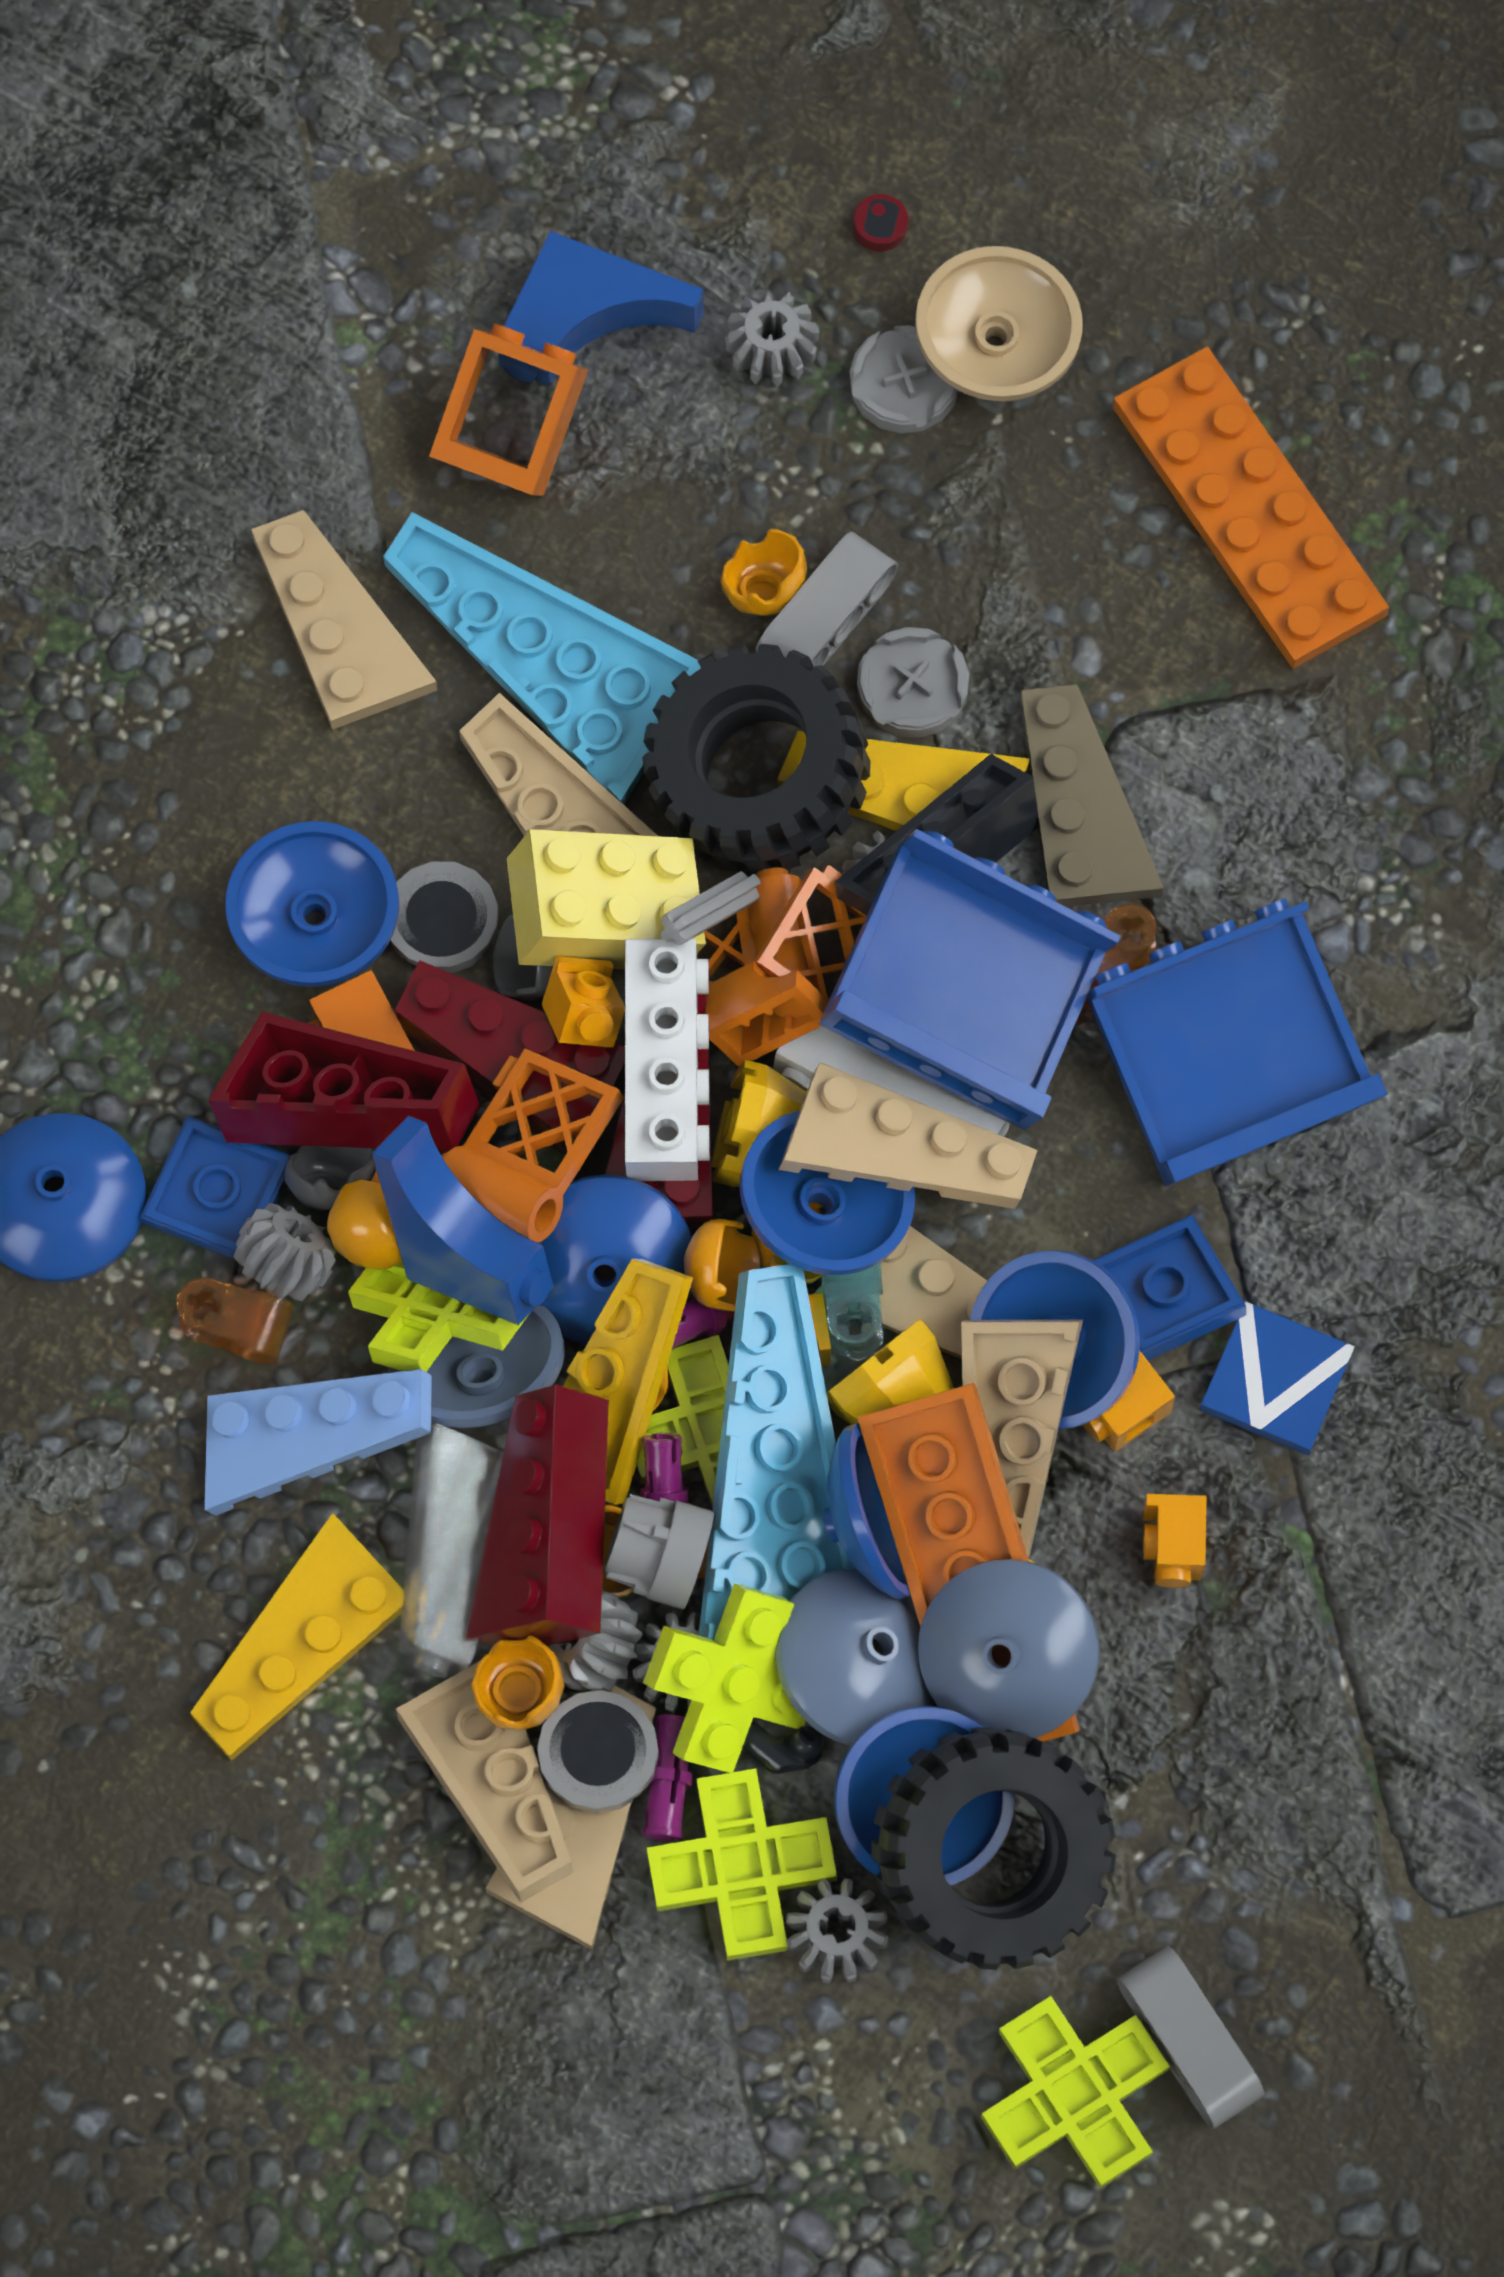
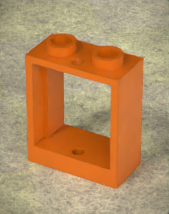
M493 323L490 333L474 329L429 457L530 495L544 496L589 369L574 364L576 353L545 342L542 352L522 345L525 334ZM489 349L560 376L528 466L457 440Z

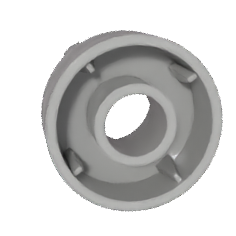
M630 1494L629 1498L626 1497L610 1542L603 1572L607 1573L606 1578L633 1587V1593L646 1596L647 1599L684 1610L701 1567L712 1528L714 1512L678 1500L674 1502L660 1498L659 1501Z

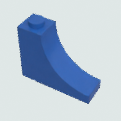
M550 231L504 327L525 334L522 345L542 352L546 342L576 353L586 344L603 335L635 326H669L695 333L704 315L703 289ZM498 353L499 366L504 368L510 376L520 381L532 382L536 380L550 386L556 375Z
M408 1116L372 1153L407 1279L519 1325L536 1306L544 1302L554 1287L543 1245L514 1231L485 1209L464 1188L449 1169L432 1139L427 1123Z

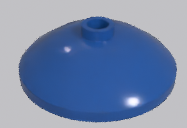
M309 821L294 823L278 828L260 838L238 861L226 891L225 904L228 926L232 938L242 955L250 964L265 975L277 981L296 986L318 987L345 981L365 970L387 947L395 931L399 916L397 882L393 870L383 853L360 833L345 826L329 822ZM312 912H321L326 916L324 921L317 925H311L305 919Z
M800 1110L784 1115L772 1122L752 1143L745 1156L740 1175V1195L743 1209L759 1239L784 1261L817 1274H853L872 1268L886 1259L898 1247L910 1227L915 1208L914 1187L910 1191L886 1188L887 1182L857 1177L852 1182L828 1178L827 1172L803 1168L800 1173L779 1170ZM809 1203H819L824 1207L826 1214L814 1212L810 1208Z
M52 1113L33 1117L13 1126L0 1136L1 1264L11 1271L33 1280L69 1282L100 1272L115 1262L128 1249L142 1225L140 1216L147 1203V1190L138 1158L124 1138L98 1120L70 1113ZM59 1177L64 1180L63 1187L56 1192H49L44 1189L46 1181L50 1178Z
M604 1174L572 1181L563 1195V1209L555 1229L549 1237L542 1242H538L544 1247L554 1286L540 1306L546 1307L553 1314L559 1324L562 1336L574 1342L587 1345L596 1330L595 1321L631 1259H644L685 1274L683 1258L692 1234L683 1215L660 1191L633 1178ZM603 1264L610 1265L616 1271V1276L609 1281L600 1280L594 1273L595 1268Z
M1048 1250L1018 1257L996 1271L980 1291L973 1306L970 1320L1083 1319L1058 1428L1067 1429L1097 1419L1120 1400L1130 1385L1137 1367L1140 1351V1334L1133 1305L1121 1284L1110 1272L1085 1256L1067 1251Z
M856 1423L843 1429L835 1444L827 1476L829 1507L823 1510L826 1531L833 1543H841L851 1564L878 1590L895 1599L909 1597L911 1594L860 1425Z
M916 1706L897 1710L881 1717L864 1729L854 1740L843 1757L837 1773L834 1788V1810L837 1825L845 1844L866 1869L876 1876L881 1873L879 1863L872 1859L871 1841L879 1839L880 1826L873 1822L878 1805L887 1807L893 1792L886 1789L895 1773L904 1777L912 1768V1764L908 1759L921 1748L929 1752L939 1746L937 1738L952 1732L961 1736L968 1735L971 1732V1728L982 1727L981 1725L953 1710L934 1706ZM1006 1791L984 1793L965 1804L953 1817L945 1832L941 1849L943 1874L949 1885L961 1882L978 1872L999 1850L1006 1838L1013 1818L1015 1806L1014 1793Z

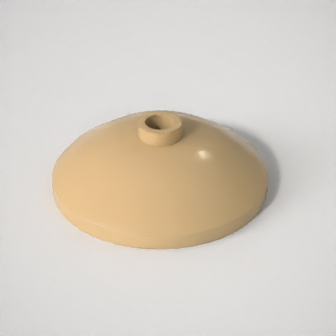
M988 246L968 250L942 264L926 282L918 300L915 318L919 347L933 371L958 391L990 401L1024 399L1036 395L1056 383L1067 372L1076 357L1081 341L1083 324L1082 312L1077 296L1066 278L1055 267L1030 252L1002 246ZM995 336L1002 339L1004 344L993 346L986 339Z

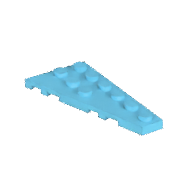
M412 512L383 556L385 567L574 761L624 805L644 773L642 757L649 752L643 742L646 726L650 723L658 724V719L652 711L660 696L665 695L669 698L672 696L675 689L671 682L678 675L685 671L691 676L701 668L697 662L698 660Z
M792 1264L739 1273L712 1510L714 1518L709 1537L699 1636L714 1639L734 1583L775 1594L790 1601L798 1590L823 1574L842 1569H856L849 1561L841 1543H833L823 1520V1510L829 1507L827 1476L836 1442L804 1270Z

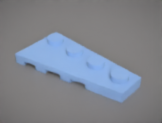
M422 1369L208 1396L205 1511L215 1516L234 1509L233 1504L253 1496L261 1499L281 1491V1485L307 1475L311 1478L318 1477L333 1471V1465L357 1456L364 1459L431 1433L432 1375Z

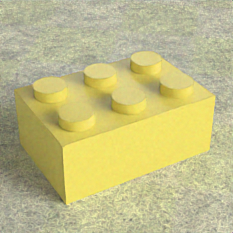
M530 829L507 858L519 965L553 966L557 955L608 960L612 962L613 969H625V939H662L660 932L665 929L661 922L662 916L700 894L693 838ZM704 932L693 938L696 939L697 954L706 945Z

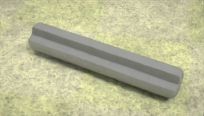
M740 871L664 914L661 918L665 928L660 932L662 939L666 942L673 939L677 944L682 945L755 903L760 898L756 888L761 884L759 878L755 874L747 877Z

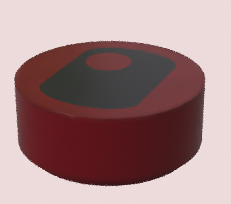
M886 194L871 195L862 200L855 210L853 220L855 238L863 247L871 251L885 252L898 247L906 237L909 223L908 212L905 206L893 196Z

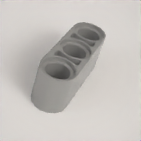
M849 532L838 542L771 622L761 636L755 653H758V648L761 644L778 645L785 658L789 651L796 650L809 656L814 667L818 665L824 666L889 587L897 573L898 563L856 533Z
M1170 1946L1164 1947L1116 1978L1117 1985L1133 2013L1137 2015L1168 2062L1173 2075L1202 2119L1211 2129H1215L1265 2097L1263 2086L1254 2070L1182 1960Z

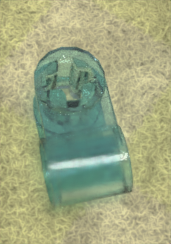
M881 1262L872 1268L853 1274H821L823 1296L826 1299L827 1321L833 1348L839 1355L848 1360L860 1361L871 1357L878 1351L883 1338L880 1295H883ZM861 1319V1334H849L850 1320Z

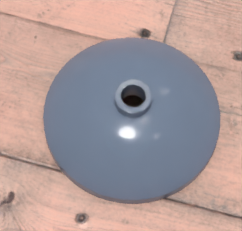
M536 1306L503 1351L452 1336L427 1371V1373L432 1375L431 1423L455 1428H475L496 1424L511 1418L516 1395L552 1386L561 1371L565 1355L561 1329L553 1314L546 1307ZM388 1367V1373L402 1372Z
M997 1559L974 1565L962 1571L947 1582L936 1594L921 1624L918 1643L919 1664L925 1685L938 1707L953 1710L967 1716L982 1727H991L997 1731L1005 1732L1006 1729H1010L1036 1738L1061 1726L1076 1713L1088 1697L1099 1665L1100 1650L1097 1628L1093 1616L1081 1595L1070 1583L1054 1571L1029 1561ZM1001 1644L1010 1650L1011 1662L1009 1665L1001 1666L993 1660L992 1649L994 1645Z
M842 1569L823 1574L807 1583L793 1595L790 1601L795 1603L788 1623L781 1630L776 1646V1666L781 1684L790 1702L802 1718L814 1729L832 1740L851 1746L864 1729L887 1714L909 1707L934 1706L935 1701L925 1685L920 1669L918 1643L921 1627L911 1596L895 1599L878 1590L857 1569ZM872 1639L877 1640L881 1645L883 1655L878 1654L874 1650Z

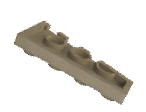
M1078 685L1021 690L1020 702L1028 758L1030 759V774L1034 778L1039 820L1038 831L1046 889L1055 896L1056 902L1065 907L1163 897V884Z

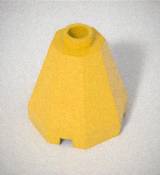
M744 1060L734 1073L730 1088L741 1091L738 1099L733 1098L731 1102L725 1100L711 1158V1167H715L711 1174L712 1182L731 1187H740L742 1165L757 1136L780 1117L799 1111L807 1093L769 1066L749 1060Z
M920 1318L826 1393L828 1404L835 1414L853 1425L859 1423L858 1417L954 1389L937 1340Z

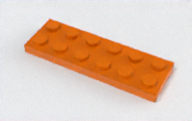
M1208 346L1114 397V411L1292 669L1297 668L1387 617L1390 607Z
M975 1382L858 1417L920 1627L924 1615L936 1594L947 1582L962 1571L974 1565L997 1559L1029 1561ZM997 1644L992 1649V1658L998 1665L1007 1666L1011 1662V1652L1006 1646ZM1076 1714L1053 1731L1035 1739L1045 1742L1077 1733L1080 1727Z

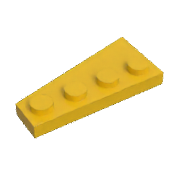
M798 731L777 779V787L794 773L801 762L806 747V735L803 731ZM867 739L868 746L865 750L871 760L870 777L866 780H861L867 794L862 807L859 809L850 807L848 813L897 831L990 754ZM993 754L1025 773L1029 769V758Z
M631 1259L595 1321L596 1330L585 1349L577 1352L566 1371L569 1373V1376L562 1386L609 1400L605 1501L615 1505L624 1504L642 1449L643 1437L646 1435L693 1281L691 1276L644 1259Z
M332 1513L190 1712L192 1718L230 1761H233L412 1605L410 1596Z

